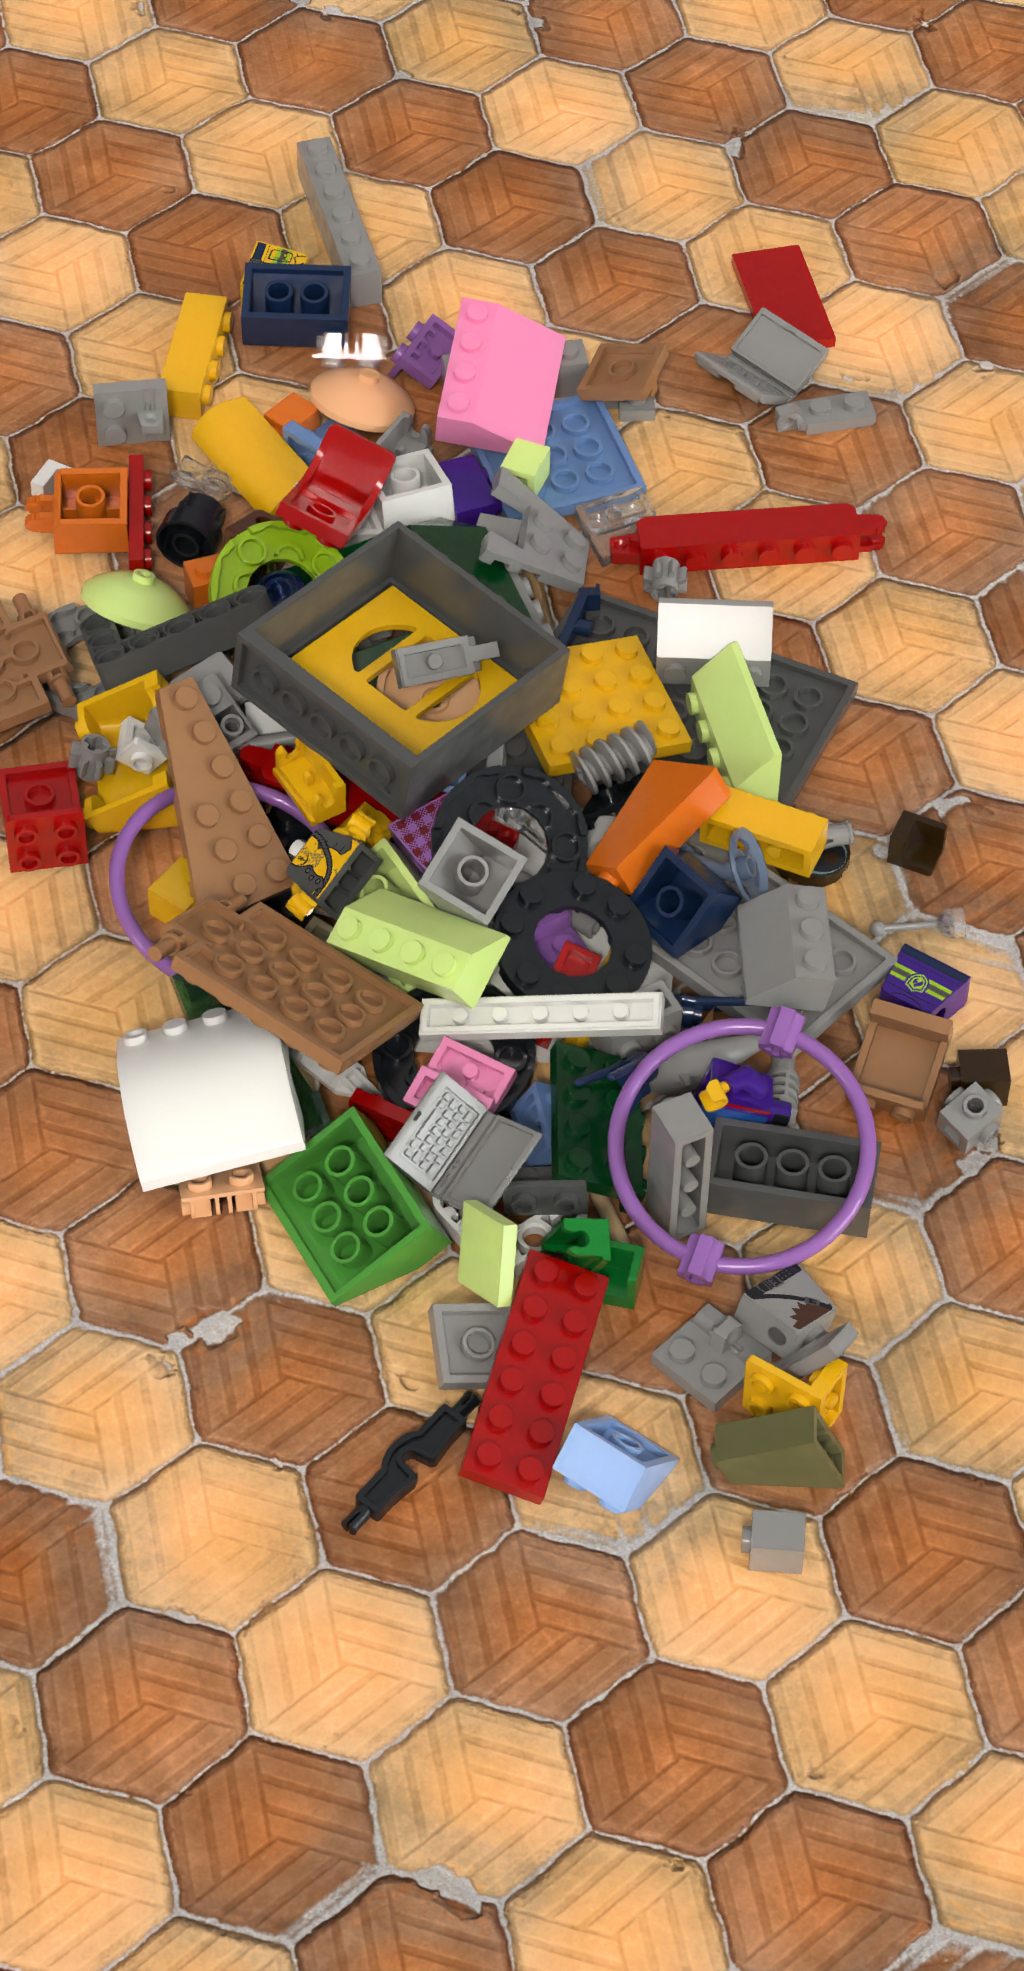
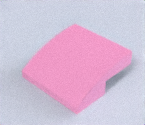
M444 1036L427 1067L421 1066L405 1094L403 1102L416 1108L439 1073L443 1071L487 1107L488 1111L494 1114L518 1074L515 1069Z

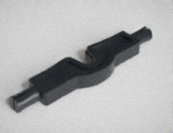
M466 1391L452 1408L447 1404H443L418 1431L401 1436L388 1448L382 1460V1468L356 1494V1508L341 1521L345 1531L348 1532L349 1530V1534L355 1535L370 1518L380 1521L395 1504L415 1489L418 1476L405 1461L410 1459L416 1460L428 1467L438 1465L451 1445L466 1431V1417L480 1405V1400L475 1394L472 1396L471 1391Z

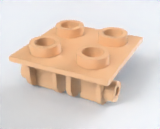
M258 1162L178 1183L182 1216L191 1215V1219L212 1216L210 1199H214L216 1215H221L220 1197H226L229 1214L233 1213L231 1196L234 1195L237 1212L258 1210V1205L266 1204L265 1186Z

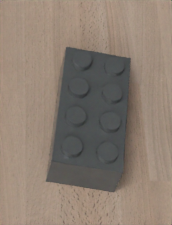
M716 1116L707 1213L820 1231L832 1220L849 1195L858 1169L860 1139ZM877 1141L875 1171L864 1203L855 1218L841 1234L867 1238L881 1142Z

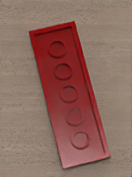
M529 1250L458 1476L532 1503L541 1504L551 1477L552 1467L556 1460L608 1286L609 1277L538 1251Z

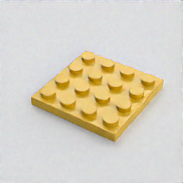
M637 635L568 646L570 654L559 703L524 728L545 773L550 777L575 773L569 757L570 752H574L579 756V749L582 746L586 745L592 749L595 740L601 739L606 742L607 736L612 732L620 736V731L625 726L631 727L634 730V723L638 720L643 721L648 727L655 741L657 753L652 756L653 759L689 753L693 742Z

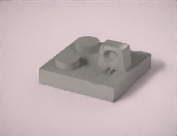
M165 378L93 384L98 447L170 440Z
M491 1303L431 1305L428 1310L439 1390L485 1389L510 1306L497 1308Z
M708 1303L651 1354V1364L715 1413L744 1387L745 1365L749 1356L753 1354L770 1363L772 1352L742 1331V1324L732 1316L726 1317Z

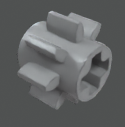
M663 556L656 558L652 563V567L644 566L643 591L650 592L651 597L656 601H659V597L677 598L678 592H687V567H680L679 562L672 557Z
M87 734L81 739V742L72 741L68 767L75 768L76 775L82 780L89 782L99 781L104 773L108 775L113 774L117 749L110 747L109 741L104 736Z

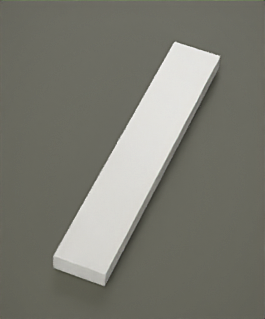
M663 992L480 997L474 1010L445 998L422 999L424 1006L421 1010L419 1037L421 1041H442L444 1036L457 1041L663 1035L665 997Z

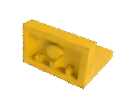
M751 1354L746 1360L742 1406L753 1417L815 1406L830 1428L843 1410L848 1363L838 1358L825 1365L823 1369L820 1368L814 1371L808 1383H805Z

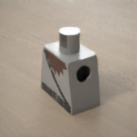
M798 1263L784 1268L743 1293L733 1318L742 1324V1331L781 1358H784L829 1333V1328L837 1311L832 1301Z

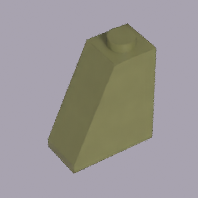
M815 1406L716 1425L715 1443H712L710 1447L711 1459L714 1467L720 1469L731 1484L832 1489L845 1487L844 1449Z

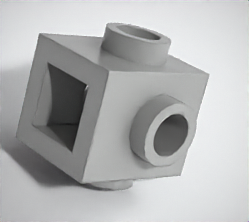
M975 1081L966 1090L963 1087H959L948 1096L944 1102L946 1106L939 1111L936 1127L965 1155L980 1141L986 1145L998 1135L1002 1129L1000 1123L1004 1110L998 1096L988 1088L984 1090Z

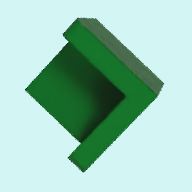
M610 1240L611 1261L598 1272V1274L610 1278L602 1303L634 1310L643 1278L645 1247Z

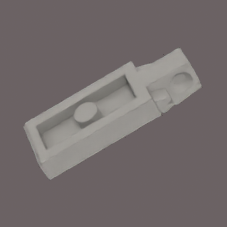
M865 390L799 400L775 407L774 423L778 432L798 429L805 431L807 436L872 426L876 424V412L868 392Z
M468 635L394 649L391 651L398 689L475 674L477 671H481L480 661L500 657L497 641L476 645L474 636L468 637Z

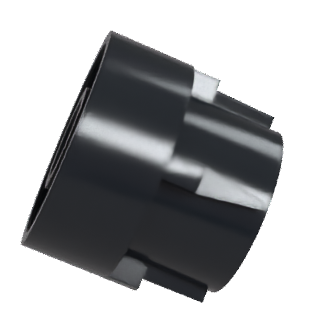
M190 491L179 502L178 506L169 510L156 533L158 549L166 559L183 568L184 561L217 554L223 542L222 527L226 521V508H223L216 499L209 495L192 493Z

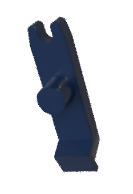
M596 584V587L578 588V597L559 637V640L566 647L573 645L577 635L591 638L594 630V621L584 618L587 611L600 610L599 584Z

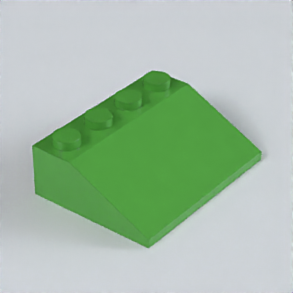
M354 1106L305 1143L306 1150L293 1153L263 1177L266 1199L331 1304L335 1307L419 1269L452 1243L412 1180L383 1156L389 1144L376 1124Z

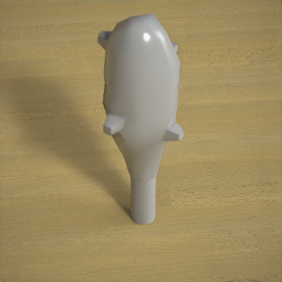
M737 1035L716 1037L693 1044L679 1051L658 1067L657 1078L649 1083L651 1092L659 1095L680 1096L696 1090L713 1057L739 1065L755 1053L761 1051L758 1048L761 1036Z

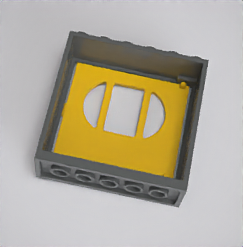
M397 521L237 633L231 687L311 750L326 759L334 768L403 821L416 809L422 807L559 703L570 649L559 639L554 638L535 624L531 618L523 615L507 603L503 597L495 594L479 582L474 575L467 573L451 561L447 555L439 552L423 540L415 531H411L401 522ZM386 630L413 632L361 671L357 672L354 670L352 655L356 647L365 638ZM468 635V637L474 636L476 645L495 641L498 643L500 657L480 661L481 671L446 680L407 710L401 709L368 683L393 665L391 651L394 649L419 645L425 641L434 642ZM471 679L478 681L480 689L479 699L466 714L447 721L419 720L421 716Z

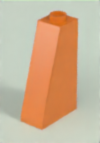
M654 759L585 865L590 873L616 886L623 893L632 895L663 848L669 846L679 849L730 797L731 791L716 766Z

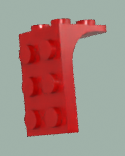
M334 423L328 428L307 471L297 485L280 502L275 515L283 518V523L298 531L304 529L314 534L317 541L330 548L338 547L343 549L368 519L395 464L396 456L390 450L338 423Z
M69 761L0 769V799L11 873L30 872L62 866L70 867L89 863L84 812L80 805L75 768L68 767Z

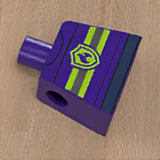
M905 943L897 956V962L891 967L882 985L879 998L883 1001L949 1019L966 1004L971 977Z

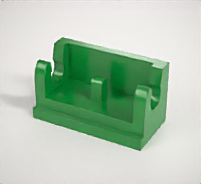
M563 1218L541 1239V1252L549 1254L561 1253L566 1258V1262L598 1273L611 1261L609 1219Z

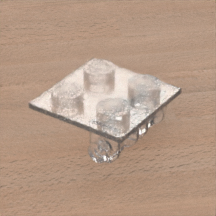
M324 332L323 336L317 335L316 350H323V354H313V358L317 362H321L323 368L345 367V362L357 363V367L380 370V363H388L386 356H381V352H388V337H381V334H363L362 354H359L360 333H356L355 354H349V333H345L344 354H341L342 333Z

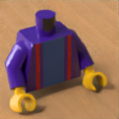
M712 1058L693 1095L713 1128L715 1127L716 1116L762 1124L770 1123L784 1127L788 1125L791 1116V1103L773 1099V1079L770 1075L758 1072L749 1065L740 1066L719 1058Z

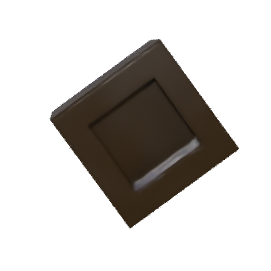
M903 810L890 836L887 862L926 876H931L945 848L947 825Z

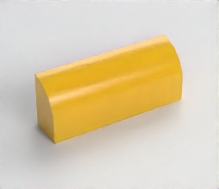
M245 396L221 402L210 408L199 419L191 435L194 442L255 510H263L277 518L279 516L275 515L280 502L293 489L295 482L301 480L308 469L305 462Z

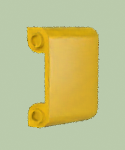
M156 669L77 703L78 721L75 722V729L79 738L82 739L87 734H99L109 741L110 747L117 749L121 722L128 716H131L146 723L150 710L156 707V692L170 684ZM169 759L164 761L149 775L135 771L116 760L113 774L108 775L104 773L102 779L97 781L98 796L91 795L85 799L82 809L85 824L88 828L95 829L98 833L120 832L128 819L140 806L164 790L174 787L173 780L169 778L167 764ZM174 804L158 812L141 830L178 827Z

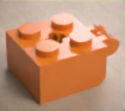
M128 467L61 468L54 473V494L31 495V497L26 499V511L31 513L25 517L26 529L36 533H53L55 554L129 552Z

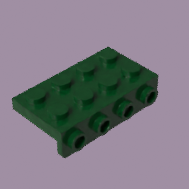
M556 1041L550 1049L552 1180H585L587 1182V1192L619 1199L609 1170L607 1137L614 1104L622 1087L618 1084L617 1079L609 1081L607 1077L580 1087H576L574 1081L587 1074L611 1066L619 1060L624 1061L627 1058L621 1059L620 1056ZM641 1101L627 1119L624 1136L626 1169L633 1190L640 1203L644 1200L647 1192V1180L643 1178L646 1146L642 1145L645 1113L641 1111ZM619 1199V1211L627 1214Z

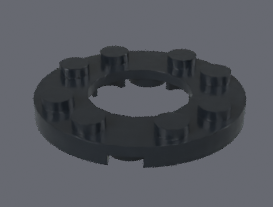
M501 765L481 769L458 783L447 794L436 812L430 838L432 859L458 817L476 826L481 817L491 810L512 807L524 810L535 818L545 833L547 843L545 862L536 875L551 871L586 872L587 867L585 864L589 859L587 858V836L589 833L584 815L567 789L541 771L526 766ZM522 882L514 883L509 893ZM498 911L496 912L491 922L495 921Z
M551 871L523 881L505 898L492 927L493 930L506 934L511 938L498 962L500 968L498 973L515 996L632 993L641 988L651 964V936L640 910L619 888L588 873ZM565 910H575L576 913L581 912L591 916L599 923L600 927L604 928L608 936L607 940L611 949L608 962L598 972L585 977H569L554 971L542 961L535 948L534 932L537 924L546 915L562 913Z
M486 985L481 997L506 996ZM415 988L407 993L421 1003L422 999L442 998L419 988ZM420 1017L374 1049L372 1053L374 1075L382 1095L388 1102L406 1110L415 1109L405 1104L403 1098L418 1073L414 1065V1053L421 1040L419 1037ZM534 1038L489 1040L494 1049V1060L515 1069L518 1074L508 1093L494 1114L504 1117L508 1114L531 1084L536 1062Z

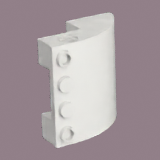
M222 1007L213 1008L204 1012L200 1018L188 1021L185 1018L171 1019L165 1022L162 1028L146 1031L144 1028H137L126 1032L122 1036L123 1038L117 1039V1070L122 1104L143 1192L306 1150L303 1114L290 1073L288 1046L282 1039L268 1030L254 1025L249 1018L235 1009L226 1011Z

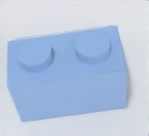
M608 1414L575 1422L552 1468L564 1475L563 1481L567 1485L579 1491L587 1490L600 1498L598 1503L603 1508L613 1513L621 1514L640 1509L676 1467L680 1458Z

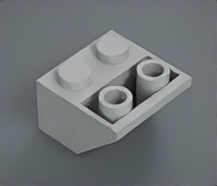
M214 672L196 682L232 751L257 737V731ZM156 706L150 710L144 728L164 756L169 759L166 741L162 739Z

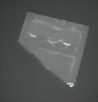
M641 486L574 507V517L584 536L590 541V546L601 567H606L611 563L609 551L610 537L636 533V522L642 517L656 516V512Z

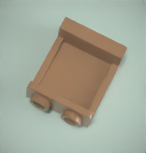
M874 998L869 1012L870 1022L853 1070V1075L863 1089L871 1112L877 1108L890 1112L892 1118L901 1122L913 1123L914 1120L925 1122L953 1035V1020Z

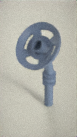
M744 827L737 828L732 832L729 844V860H726L725 864L696 854L695 849L687 843H684L679 848L690 851L721 880H729L730 883H735L746 901L765 894L769 890L768 872L762 850L754 835ZM737 840L745 846L744 852L741 849H737Z

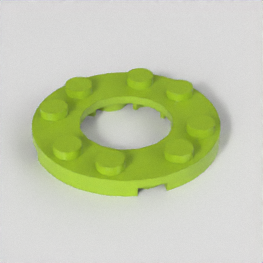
M283 521L258 523L248 527L247 530L231 539L221 550L210 573L208 585L209 603L247 588L251 575L259 567L268 563H291L301 567L314 580L344 558L336 548H330L317 541L314 534L304 529L302 531L292 529L284 524Z

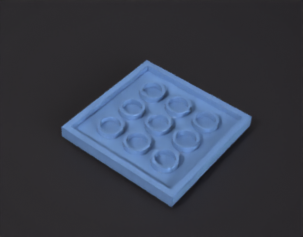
M579 395L553 400L544 445L550 447V474L538 496L562 517L646 497L647 486L604 402L580 401ZM469 447L479 466L486 468L492 489L494 475L500 469L507 454ZM502 502V517L522 520V513Z

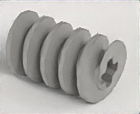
M638 720L634 723V730L631 727L625 726L621 729L620 736L612 732L607 736L606 742L597 739L593 742L592 749L584 745L579 749V756L574 752H570L569 757L573 769L583 786L596 795L599 793L597 782L600 780L609 789L612 787L611 775L613 774L621 782L626 781V768H629L635 776L639 775V762L642 761L648 768L653 761L652 756L657 753V748L648 727L643 721Z

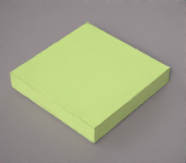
M466 1200L463 1202L458 1282L497 1308L511 1306L518 1226L480 1201Z

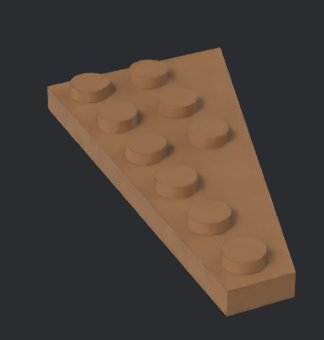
M193 676L159 689L155 694L162 739L166 741L169 763L167 764L169 778L173 780L175 792L173 801L183 857L187 859L190 875L188 883L190 896L194 898L195 905L210 896L218 901L223 898L229 899L235 894L241 893L247 899V906L237 912L240 913L258 902H265L290 891L294 881L286 871L291 860Z

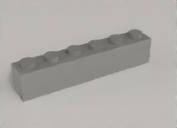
M315 138L297 142L298 176L331 264L351 266V308L382 303V271L331 138Z

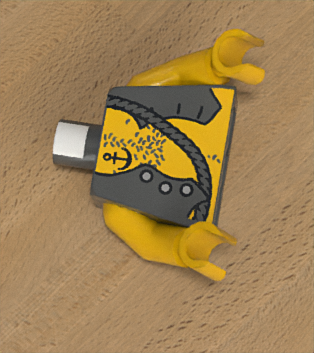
M357 810L351 816L345 827L335 828L333 831L323 828L316 829L307 841L298 839L290 846L289 857L292 862L287 867L286 873L294 883L291 887L292 897L288 900L285 907L301 922L305 916L311 915L315 911L317 905L337 921L344 907L354 901L383 862L364 845L370 836L371 827L377 821L360 810Z

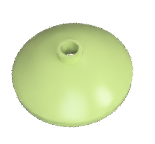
M135 569L134 571L116 570L97 574L83 583L80 592L83 602L97 614L115 623L143 631L191 611L186 601L170 585L145 569Z

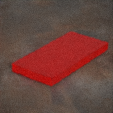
M799 244L732 254L731 264L752 319L764 307L826 348L835 347L836 336Z

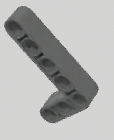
M253 585L123 640L115 623L97 613L83 620L80 624V630L104 689L108 691L156 669L164 677L207 659L216 652H223L235 647L237 633L274 607L267 589L262 585Z

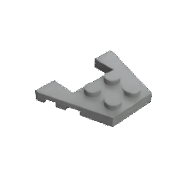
M502 466L494 475L491 495L523 514L518 544L515 545L490 530L482 539L479 560L490 565L494 560L506 563L505 568L507 571L518 574L523 569L537 574L535 576L536 581L576 594L578 588L584 585L590 541L508 469Z

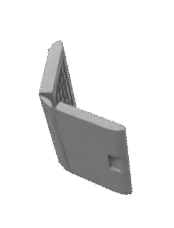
M762 307L730 348L732 353L725 356L724 354L697 351L694 354V358L697 360V365L717 378H726L735 384V390L753 402L780 406L788 404L795 399L824 361L829 349Z
M441 1071L383 1156L424 1191L446 1204L463 1211L464 1201L478 1200L493 1209L543 1134L505 1117L491 1113L487 1110V1107L446 1073Z

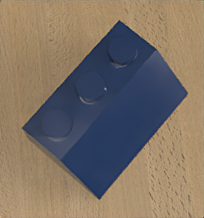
M245 263L241 310L243 345L349 348L351 266Z

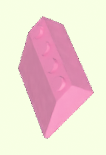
M462 297L437 414L435 440L506 454L516 438L545 445L566 337L498 303Z

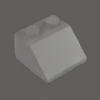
M458 817L417 886L440 910L488 927L528 858Z

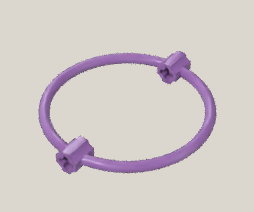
M249 782L258 800L271 804L292 815L312 833L319 828L331 831L324 822L312 827L288 795L273 788ZM174 787L157 794L140 806L121 829L113 847L109 866L111 900L117 918L126 935L152 965L177 982L211 995L199 986L188 983L183 976L170 969L173 961L170 957L167 956L158 962L150 960L147 951L154 943L148 938L137 922L126 893L125 867L130 847L141 828L153 816L174 804L175 792Z
M772 1006L767 1020L753 1018L715 1020L696 1025L670 1037L653 1049L637 1065L623 1085L614 1104L607 1137L609 1170L614 1188L621 1204L639 1230L655 1245L681 1261L677 1270V1276L691 1284L711 1287L716 1273L731 1275L762 1274L803 1262L831 1244L847 1228L864 1203L870 1189L876 1164L877 1138L868 1100L855 1076L844 1062L825 1045L802 1032L805 1016H802L794 1009L785 1006ZM720 1036H761L758 1048L765 1051L768 1055L780 1059H792L796 1048L806 1052L820 1062L839 1082L848 1096L858 1124L860 1137L858 1169L849 1195L840 1210L829 1223L808 1240L785 1251L753 1258L724 1257L722 1255L725 1250V1244L719 1242L714 1237L702 1233H691L687 1245L675 1239L663 1230L643 1208L633 1190L626 1169L624 1155L626 1123L633 1102L643 1084L661 1064L679 1051L701 1041Z

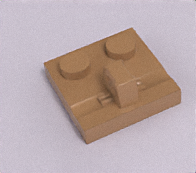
M600 343L577 388L580 401H646L648 397H654L658 389L657 378L669 356L666 344Z

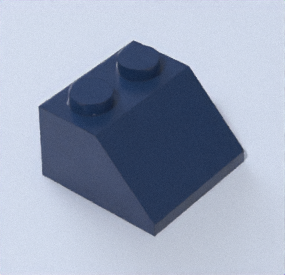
M665 846L630 896V899L643 915L651 938L672 957L679 958L720 931L742 900V897L690 851Z

